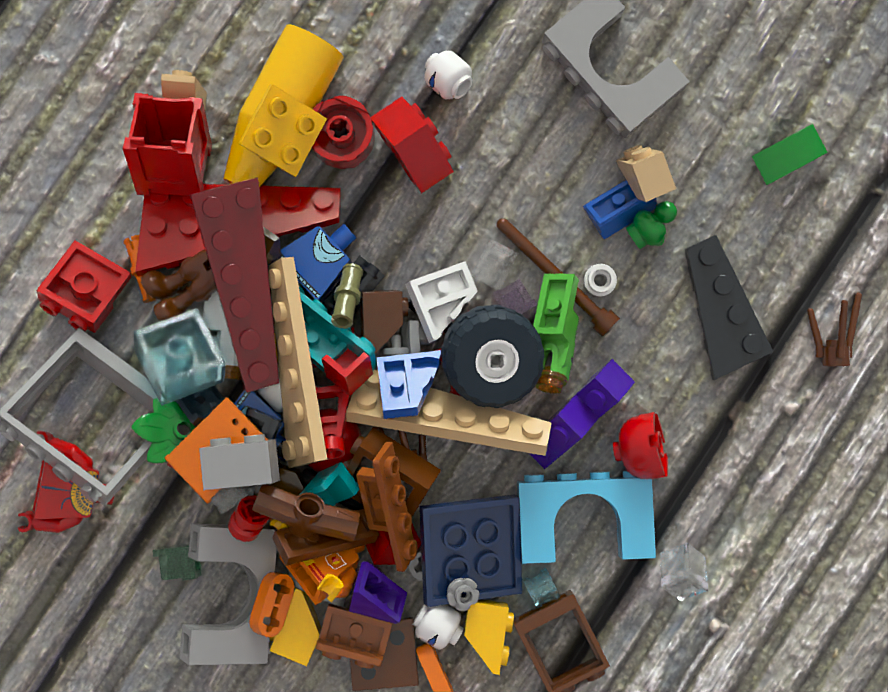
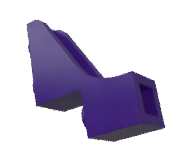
M611 359L547 421L552 423L546 456L529 454L545 470L580 441L596 421L622 399L635 381Z

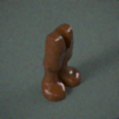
M205 249L193 257H187L181 263L179 271L174 274L165 275L159 271L150 270L141 277V283L145 291L153 298L161 300L154 306V312L157 319L168 328H173L180 324L186 310L195 301H208L211 295L217 291ZM191 283L186 291L176 297H172L184 285Z

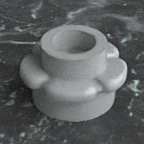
M469 578L453 580L447 589L448 603L451 606H455L459 611L470 609V606L476 604L479 599V591L476 589L477 584ZM462 592H466L465 597H461Z

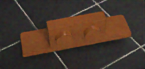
M386 441L373 459V468L361 467L356 477L369 530L388 532L396 569L399 572H405L411 560L415 559L418 546L412 534V518L407 511L405 501L406 490L401 483L399 474V459L395 456L393 442Z

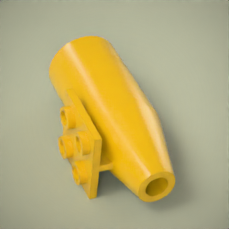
M289 24L285 26L239 112L223 177L225 181L232 184L258 177L260 187L277 167L293 177L298 175L327 118L314 111L313 108L323 99L344 59L340 51L305 29Z

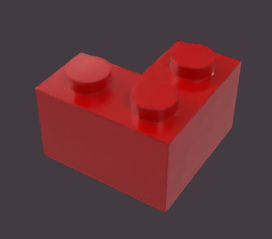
M401 96L371 117L372 123L382 140L397 157L408 178L421 194L454 172L448 162L452 158L449 150L442 141L437 142L434 137L439 134L437 128L429 117L425 118L416 103L410 105Z

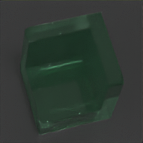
M189 544L164 546L153 550V557L159 556L162 580L182 578V581L192 580L202 575L200 561L188 557Z

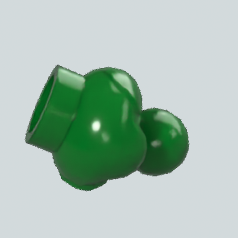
M662 201L656 205L654 213L643 209L635 215L633 223L626 227L639 249L646 245L660 246L664 243L666 228L662 223L672 222L677 216V208L672 202Z

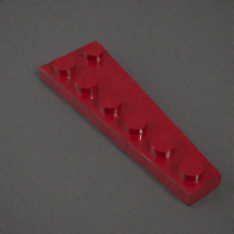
M258 177L190 194L244 389L248 393L278 384L279 376Z

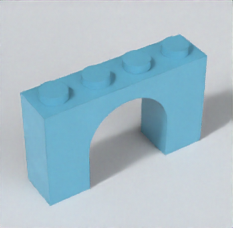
M623 471V477L610 478V472H590V478L577 479V473L557 474V480H544L543 474L524 475V481H517V496L519 497L522 564L556 562L554 536L556 515L560 507L567 500L580 494L601 496L612 507L617 523L618 556L621 559L656 558L652 479H640L632 476L627 471Z

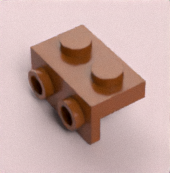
M329 603L315 649L322 651V655L327 658L341 660L343 656L354 659V664L360 667L373 669L374 665H382L392 623L350 612L348 608Z

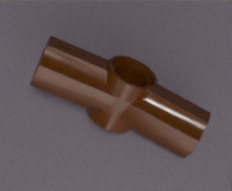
M262 484L252 508L254 512L287 524L289 531L300 538H308L317 533L353 542L360 519L359 512L327 505L316 494L302 493L297 496L269 484Z

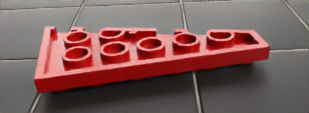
M203 184L204 191L224 186L219 184ZM259 187L263 227L279 238L282 235L297 231L301 233L308 232L317 226L323 228L340 223L341 188ZM150 193V196L144 195L135 270L138 277L150 270L163 267L167 269L178 267L179 263H182L187 257H193L205 249L189 196Z

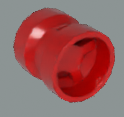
M255 495L242 498L228 522V529L231 535L243 542L255 540L270 518L252 511L257 498Z

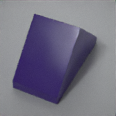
M364 561L360 566L349 611L394 624L400 623L407 592L369 562Z

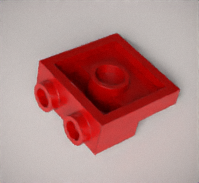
M74 240L36 290L38 300L41 302L40 307L52 316H57L58 313L69 318L68 323L76 330L80 328L85 332L88 329L96 333L112 311L113 302L131 279V272Z

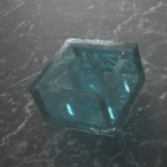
M198 309L133 331L135 353L161 406L224 382L225 361Z

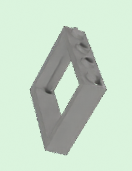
M78 328L0 409V433L10 441L16 439L23 444L25 451L36 461L41 462L44 460L53 467L52 471L65 482L71 480L79 486L81 494L93 503L99 501L106 506L147 459L151 442L145 441L105 486L17 420L19 416L76 357L86 362L151 412H153L154 398H169L175 402L177 401L82 329Z

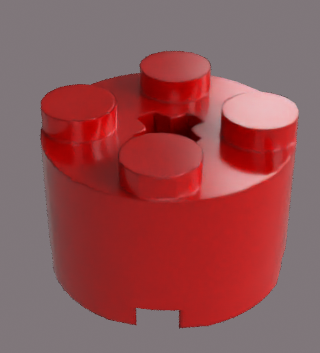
M335 96L320 102L313 108L314 111L327 118L312 146L314 153L323 163L339 169L355 168L369 156L374 146L375 132L371 117L364 105L348 96ZM343 127L346 128L347 136L342 135L340 138H337L335 130L341 131Z

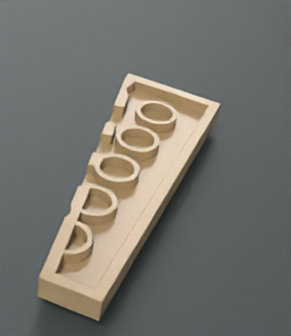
M294 257L280 258L269 265L268 277L272 296L286 439L282 443V454L284 459L288 461V467L294 468L327 460V453Z
M373 370V375L353 393L346 410L347 422L546 456L552 425L550 422L506 409L477 406L461 396L434 388L429 389L418 415L384 419L378 370Z

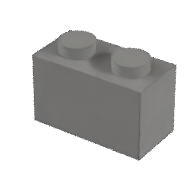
M265 434L244 436V443L231 444V437L210 439V446L199 448L203 490L272 484L280 481L276 439L265 440Z

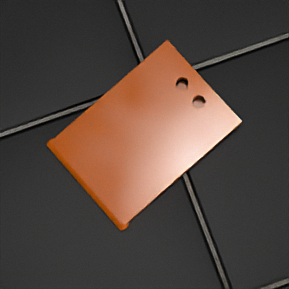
M227 397L164 459L208 504L221 489L203 490L199 448L210 446V439L231 437V444L244 443V436L262 433Z

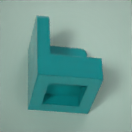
M339 462L319 471L300 494H316L325 504L335 506L336 503L355 496L359 491V485L343 463Z

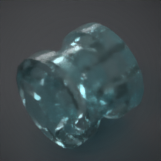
M546 567L541 569L537 576L533 578L527 576L522 579L537 609L542 607L544 601L548 599L556 600L560 598V594Z

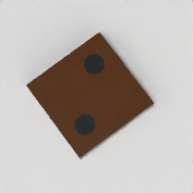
M413 617L401 618L400 623H392L381 666L374 665L373 669L363 668L354 664V659H350L352 691L419 686L415 632L412 625Z

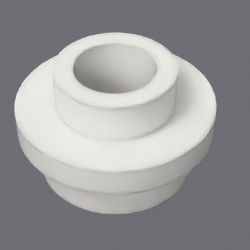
M605 264L591 266L584 276L585 288L590 294L598 297L610 294L617 283L614 270ZM596 275L605 277L606 283L604 286H597L595 284L594 278Z

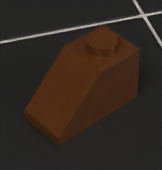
M402 291L361 292V337H365L372 343L376 350L375 354L403 325V317H408V298L402 297Z

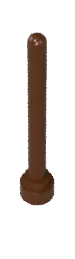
M501 218L497 221V228L545 274H564L507 219ZM577 287L575 303L592 318L590 322L595 325L593 329L603 337L620 317L611 309L608 312L604 307L602 309L599 308Z

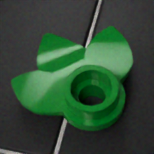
M154 398V413L142 415L132 424L131 428L139 437L147 442H151L147 453V462L159 464L167 462L164 459L165 456L170 454L196 426L189 421L177 402L169 398ZM179 425H186L190 432L187 435H181L177 431V427Z

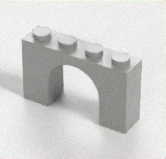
M583 0L544 33L542 40L544 44L543 50L552 61L558 60L565 68L564 74L574 86L579 84L586 92L585 99L589 105L595 110L600 109L608 118L606 123L609 128L617 135L621 133L626 139L683 91L690 81L669 57L636 83L615 85L603 80L591 65L589 57L590 45L599 35L621 18L625 6L619 0Z
M191 523L188 557L196 561L238 563L247 574L250 592L243 610L226 623L182 624L180 659L186 664H267L268 654L271 653L270 648L273 641L269 640V637L253 632L249 620L263 577L270 572H278L275 564L276 554H279L272 539L275 530H277L276 528L264 526L255 540L243 542L231 535L228 524ZM264 617L263 623L269 625L271 618Z

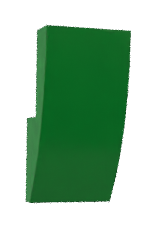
M812 123L754 154L752 158L766 185L828 152Z

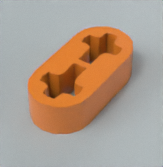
M270 572L263 577L249 620L253 632L265 637H274L282 630L295 588L294 581L289 575L280 572ZM275 584L281 585L280 592L273 590ZM264 617L271 618L269 625L263 623Z
M427 643L415 648L433 692H454L435 648Z

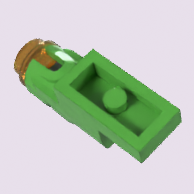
M544 274L533 326L542 339L541 343L545 354L543 371L535 387L545 393H561L562 387L566 386L569 380L579 324V317L573 310L579 282L575 274Z

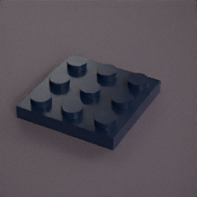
M517 495L419 506L423 602L427 607L449 604L447 589L449 584L457 578H469L477 584L476 589L479 591L478 600L522 594L520 505ZM462 592L461 597H465L466 592Z

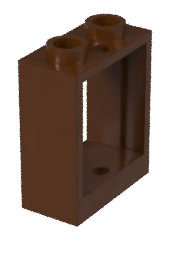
M373 427L365 438L359 435L349 451L354 455L353 458L345 461L343 465L358 484L356 474L363 459L366 457L373 462V459L386 441L393 442L395 456L398 457L400 463V478L414 487L407 500H405L407 511L412 518L441 469ZM359 490L351 498L363 505Z
M571 590L513 619V624L548 692H572L576 689L575 684L585 679L588 682L594 681L605 674L604 669L610 667ZM572 610L595 657L551 679L528 632Z

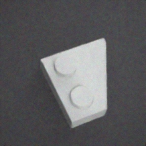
M465 261L405 284L429 343L440 338L443 330L459 315L463 306L478 292Z

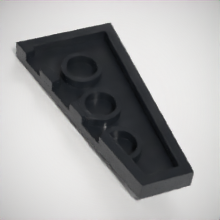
M717 235L685 249L692 288L695 291L698 305L699 321H701L705 349L709 356L712 380H716L772 353L771 345Z

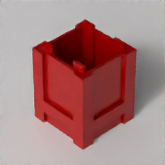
M135 93L132 103L134 114L129 137H125L122 149L136 194L150 196V193L189 196V199H191L190 194L204 191V171L207 156L211 155L212 150L203 99L189 97V99L158 98L148 94Z

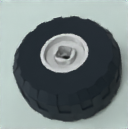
M492 304L472 308V310L460 315L445 334L441 349L444 373L455 391L464 399L477 406L501 408L514 404L530 393L536 386L539 377H541L545 358L544 348L541 343L542 339L531 322L511 308Z

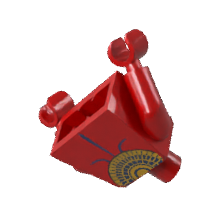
M36 432L43 435L47 443L98 480L99 471L93 467V460L77 445L55 438L49 432ZM42 460L32 511L18 514L19 517H26L29 524L28 526L18 527V530L22 533L34 529L36 531L60 533L80 524L83 518L90 517L93 502L85 498L80 492L81 488L71 480L65 482L57 477L52 471L53 467ZM114 497L107 503V505H112Z

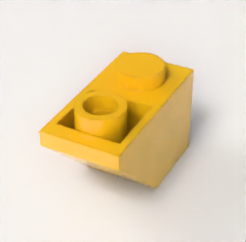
M298 588L295 589L282 630L276 636L269 637V640L273 641L270 648L271 652L307 667L322 627L306 592Z
M481 599L476 604H472L470 609L466 611L464 636L493 674L500 675L501 665L507 666L509 646L504 645L505 632H512L514 613L508 612L509 606L507 603Z

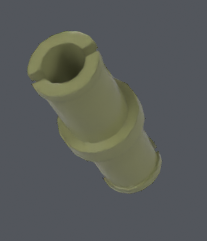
M349 263L345 264L342 268L340 284L334 292L336 303L331 318L332 324L338 328L346 329L353 324L355 306L359 304L361 299L359 287L363 269L359 265Z

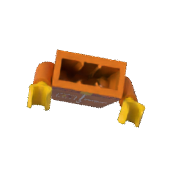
M275 519L269 522L277 530L287 528V524ZM365 545L291 564L286 567L315 605L322 602L325 598L333 602L335 598H345L350 594L357 578L356 568L360 561L358 553L364 551Z

